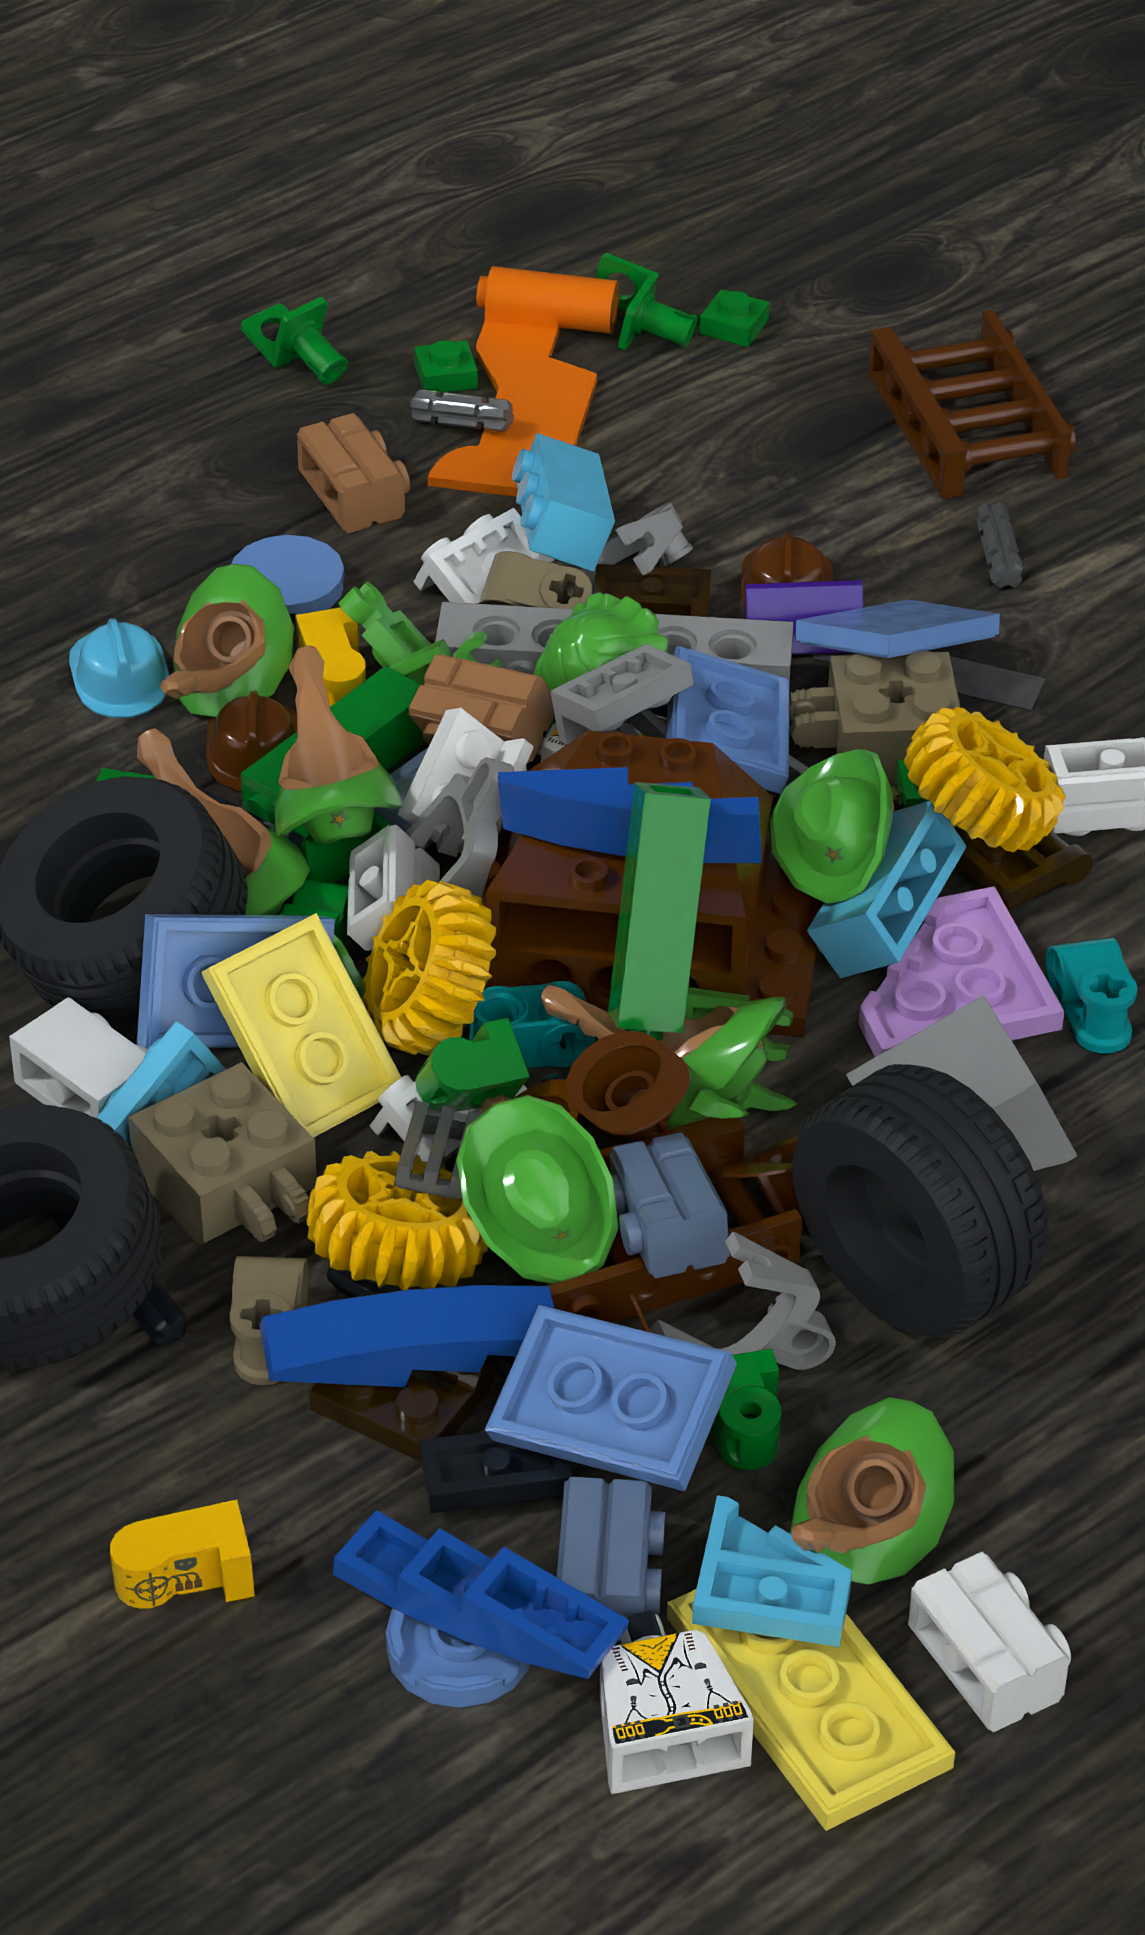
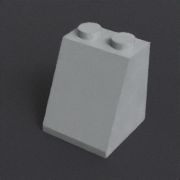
M984 995L846 1074L853 1086L875 1071L893 1064L927 1066L947 1073L971 1088L995 1110L1016 1137L1034 1171L1063 1164L1077 1157L1038 1083Z

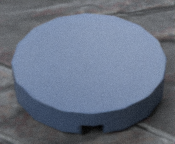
M281 535L263 538L247 545L232 561V564L252 565L279 587L289 614L295 613V620L298 614L330 609L341 598L343 592L344 566L340 555L328 544L310 537Z
M394 1608L391 1610L386 1629V1650L391 1671L407 1691L431 1704L462 1708L490 1703L513 1690L529 1670L530 1664L458 1639Z

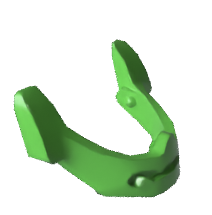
M752 1083L744 1093L730 1101L720 1097L708 1088L688 1090L683 1100L675 1107L673 1115L667 1121L668 1128L666 1130L709 1117L720 1119L746 1117L750 1114L746 1109L750 1108L767 1111L794 1109L797 1103L791 1098L775 1093L758 1083Z

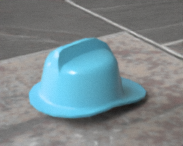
M111 618L106 625L99 626L90 634L78 640L70 650L69 665L76 692L82 704L94 713L109 718H133L150 712L164 700L166 694L161 690L160 684L169 676L163 650L157 639L140 626L127 622H118L115 618Z

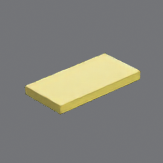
M696 1589L667 1602V1619L677 1633L697 1630L707 1635L751 1711L754 1719V1736L825 1831L954 1768L955 1751L847 1614L840 1647L692 1624Z

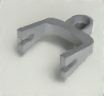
M668 502L649 512L639 520L615 529L617 535L607 540L597 564L614 565L640 550L633 560L644 576L652 571L658 561L660 566L664 567L690 552L693 547L688 543L681 531L683 528L682 520L671 502ZM560 560L551 562L583 571L589 577L593 590L596 567L593 572ZM574 585L569 587L570 592H573Z
M489 757L483 758L478 763L471 777L458 773L455 774L447 786L405 832L415 841V846L424 848L428 840L433 836L435 827L439 824H446L447 826L442 830L436 846L438 852L454 857L458 855L464 834V846L459 860L440 881L471 891V894L481 898L498 847L496 823L501 816L498 772H515L511 764Z
M732 1232L725 1240L731 1256L744 1262L738 1268V1271L745 1286L782 1293L775 1298L777 1301L775 1305L770 1304L768 1314L750 1333L737 1343L718 1350L731 1352L734 1355L773 1349L777 1363L797 1370L810 1369L822 1364L833 1353L836 1340L824 1315L815 1311L820 1300V1292L810 1271ZM659 1319L650 1328L651 1333L714 1348Z

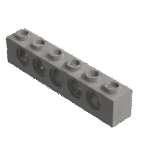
M442 602L435 642L444 639L451 653H454L468 635L477 631H485L488 636L485 643L481 647L472 650V656L477 662L486 664L500 658L502 662L501 668L534 675L537 660L543 653L550 634L560 622L573 613V609ZM655 614L659 620L658 634L668 639L666 653L673 655L676 646H681L787 678L790 688L793 622Z

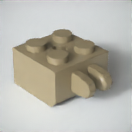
M917 651L912 654L892 658L859 653L830 656L828 687L810 688L809 690L803 688L802 690L796 689L794 693L791 692L789 697V716L793 722L789 726L790 736L793 737L794 744L800 745V748L803 746L807 748L809 746L814 748L835 747L836 754L857 749H866L877 753L890 786H898L896 780L897 760L906 757V749L913 741L911 737L921 723H926L933 713H937L942 707L949 709L960 707L949 652Z
M242 1062L128 1117L131 1150L139 1162L151 1193L196 1244H203L241 1224L254 1235V1238L263 1242L275 1236L274 1233L278 1230L274 1215L270 1211L277 1206L294 1223L297 1222L299 1224L307 1220L310 1198L306 1192L315 1188L317 1180L315 1139Z

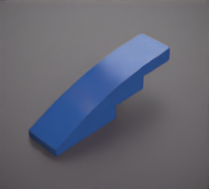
M628 767L498 772L503 829L563 846L626 857L634 784H629ZM693 782L654 783L693 787ZM759 797L711 799L703 863H761Z
M476 1285L415 1289L334 1300L263 1316L259 1326L269 1381L405 1387L412 1370L480 1373L487 1355L516 1357L538 1305L553 1309L554 1305L549 1286Z
M377 1510L334 1557V1576L397 1611L458 1639L518 1661L585 1679L590 1677L626 1632L629 1625L627 1618L504 1546L491 1559L440 1528L427 1540Z

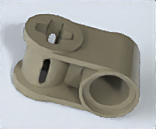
M502 551L494 556L478 604L573 609L580 602L586 604L587 598L592 595V584L589 577L583 571L574 567H565L533 559L519 552ZM569 582L574 584L573 592L569 591Z
M237 1256L235 1260L230 1311L231 1330L236 1335L233 1353L234 1367L239 1377L250 1384L262 1386L280 1382L269 1381L259 1325L263 1316L307 1307L309 1275L306 1258Z

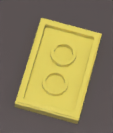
M317 913L201 972L252 1073L313 1138L379 1103L378 1098L381 1094L402 1078Z

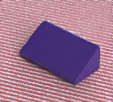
M861 580L745 584L744 619L793 622L792 655L853 653L800 644V641H796V620L863 608Z

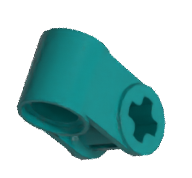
M1113 937L1050 946L1046 953L1048 983L1064 1010V1014L1077 1042L1087 1050L1097 1053H1115L1123 1050L1129 1045L1132 1038V1026L1128 1018V1010L1135 1002L1138 989L1136 981L1132 978L1123 960L1118 942Z
M556 981L542 985L518 987L493 986L484 988L482 993L485 1000L479 1001L474 1009V1021L470 1024L469 1040L471 1041L485 1022L509 1018L526 1068L572 1066L580 1054L596 1042V1037L585 1035L578 1025H573L568 1020H562L547 1014L541 996L543 990L549 984L565 989L586 1002L584 992L578 985L566 981ZM562 1036H564L566 1049L560 1047L559 1042Z

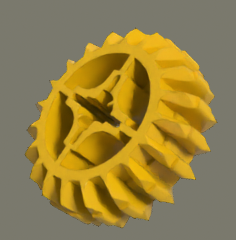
M942 707L937 713H933L926 723L922 722L911 737L913 741L906 749L907 755L903 760L909 770L907 776L913 784L919 787L918 793L920 797L929 800L934 805L935 813L943 814L951 821L952 827L958 826L962 828L971 839L978 837L983 839L989 847L996 848L1000 845L1004 850L1015 852L1017 849L1029 851L1044 836H1048L1059 821L1057 817L1064 809L1062 803L1066 796L1062 788L1057 785V775L1049 771L1051 767L1049 762L1039 758L1034 752V746L1026 745L1018 738L1017 732H1009L1001 726L999 721L991 722L981 712L974 711L970 714L964 708L955 707L954 709Z
M426 880L422 885L413 884L407 890L405 896H398L394 901L393 912L382 917L383 926L379 934L372 937L374 946L371 955L365 958L368 962L367 974L361 980V985L366 988V992L361 1000L385 1045L412 1055L419 1053L429 1056L441 1041L450 1037H461L463 1025L471 1024L474 1021V1009L479 1001L485 1000L482 992L486 981L492 978V975L489 973L490 961L496 956V950L491 947V943L496 935V927L490 924L492 919L491 909L485 907L482 898L471 894L470 890L444 881H439L438 883Z
M369 1151L366 1152L363 1159L352 1155L344 1156L341 1164L335 1163L326 1166L324 1175L317 1177L315 1189L311 1190L307 1225L309 1226L308 1239L315 1243V1253L323 1258H330L331 1268L351 1271L352 1280L355 1281L369 1279L377 1282L378 1288L387 1284L398 1286L404 1291L414 1286H419L422 1289L435 1288L437 1283L447 1287L456 1286L459 1278L472 1277L476 1265L482 1263L483 1254L487 1252L488 1246L466 1210L463 1198H447L394 1186L400 1155L396 1151H393L390 1156H379ZM417 1155L412 1173L424 1175L427 1162L422 1161L420 1155ZM442 1162L438 1178L451 1181L453 1172L447 1171L445 1163Z

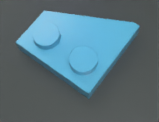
M175 1021L165 1035L157 1039L149 1047L144 1060L124 1085L107 1098L97 1118L102 1120L103 1123L110 1125L115 1132H118L131 1148L129 1116L226 1070V1068L193 1032Z
M717 1495L693 1603L692 1624L840 1647L851 1590L852 1570L823 1553H814L809 1550L804 1551L793 1541L790 1533L776 1525L767 1533L738 1515L739 1503L729 1497Z

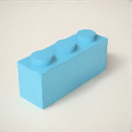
M536 433L530 450L522 449L520 451L512 473V481L517 483L516 503L521 505V526L525 527L529 550L594 572L615 523L600 456L592 451Z
M930 801L893 812V821L884 860L865 890L846 901L830 904L824 902L807 929L818 950L825 956L840 979L895 964L901 960L967 846L955 828L952 827L949 819L941 813H935L934 805Z

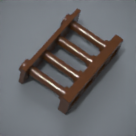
M994 310L983 311L981 338L979 340L913 351L908 346H903L892 327L871 330L868 375L942 499L963 496L965 472H969L972 465L1041 454L1056 479L1067 477L1069 454H1073L1076 448L1073 426L1069 421H1064L1017 348L1012 331L1004 328ZM983 361L988 369L987 372L930 381L928 377H922L920 371ZM1000 391L1008 401L949 412L945 407L941 408L938 403ZM1018 422H1021L1027 431L1026 434L967 443L965 439H960L957 433Z
M709 1117L666 1130L663 1133L659 1132L616 1145L620 1146L643 1141L647 1146L651 1144L653 1138L682 1132L685 1137H688L714 1188L738 1227L728 1230V1237L732 1232H735L799 1265L802 1217L797 1209L765 1218L740 1178L722 1177L714 1173L713 1168L717 1165L743 1157L745 1127L739 1118L720 1119ZM616 1146L599 1150L609 1172V1154L613 1147ZM619 1226L608 1253L614 1264L613 1266L548 1286L554 1309L615 1323L638 1315L629 1295L633 1293L642 1314L744 1282L738 1271V1268L744 1262L733 1258L730 1254L723 1264L696 1270L692 1265H689L683 1273L655 1279L652 1274H649L640 1254L630 1256L627 1254Z

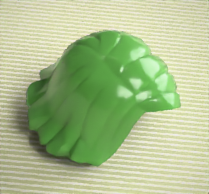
M595 593L587 598L586 604L580 602L574 606L573 613L555 627L549 636V640L546 642L543 653L537 660L534 675L541 676L549 689L553 690L644 644L667 652L668 639L658 634L659 620L656 615L647 608L642 609L641 604L634 599L625 596L620 600L611 594Z

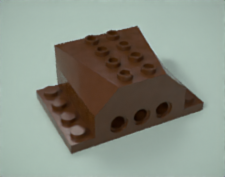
M588 730L528 770L628 767L629 784H634V782L653 784L693 782V787H699L710 799L759 797L761 863H703L688 987L749 995V1001L784 997L785 1009L793 1012L791 1025L780 1026L775 1024L768 1034L805 1037L818 952L817 945L808 934L807 929L824 902L794 888L772 854L769 819L772 815L773 796L714 743L689 741L683 738L669 739L629 735L621 732ZM502 825L501 831L498 834L496 857L491 865L482 896L483 905L491 909L492 919L490 924L496 927V935L491 943V947L496 950V956L490 961L489 973L492 975V978L486 981L484 988L493 986L518 987L542 985L556 981L571 982L582 989L587 1003L608 1013L626 857L559 845L505 830ZM462 852L458 853L457 857L454 858L453 866L459 860Z

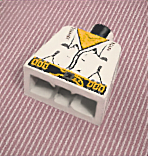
M641 1612L627 1618L629 1620L628 1629L620 1638L621 1645L614 1646L600 1663V1704L608 1784L611 1794L751 1766L754 1719L707 1635L697 1630L666 1635L658 1615L651 1612Z

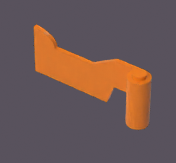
M497 266L491 267L488 276H480L476 303L477 307L485 308V321L476 343V358L497 391L495 398L509 400L512 403L514 421L505 432L484 429L478 446L457 448L440 458L429 472L427 477L428 486L516 497L518 489L517 483L512 481L513 468L522 449L530 450L536 433L577 446L597 385V373L551 358L561 328L613 334L619 310V281Z

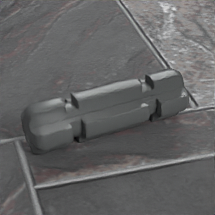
M419 390L410 401L412 418L416 422L435 424L436 419H438L437 422L440 425L481 429V425L484 424L483 428L485 430L505 432L514 421L512 403L505 399L489 398V402L486 403L487 399L480 396L443 392V396L440 397L441 394L437 391Z
M985 502L977 509L979 514L977 525L982 535L981 541L987 565L990 567L991 581L999 588L1006 585L1014 588L1022 581L1020 573L1023 570L1021 558L1017 554L1019 550L1012 524L1009 522L1008 509L1001 502L993 505Z

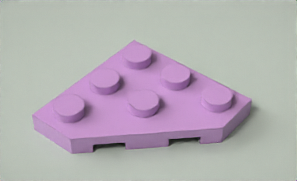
M994 886L936 898L925 917L924 924L912 939L901 960L887 967V977L876 992L870 991L861 1004L859 1027L874 1056L877 1057L982 995L987 999L1011 1040L1062 1030L1064 1010Z

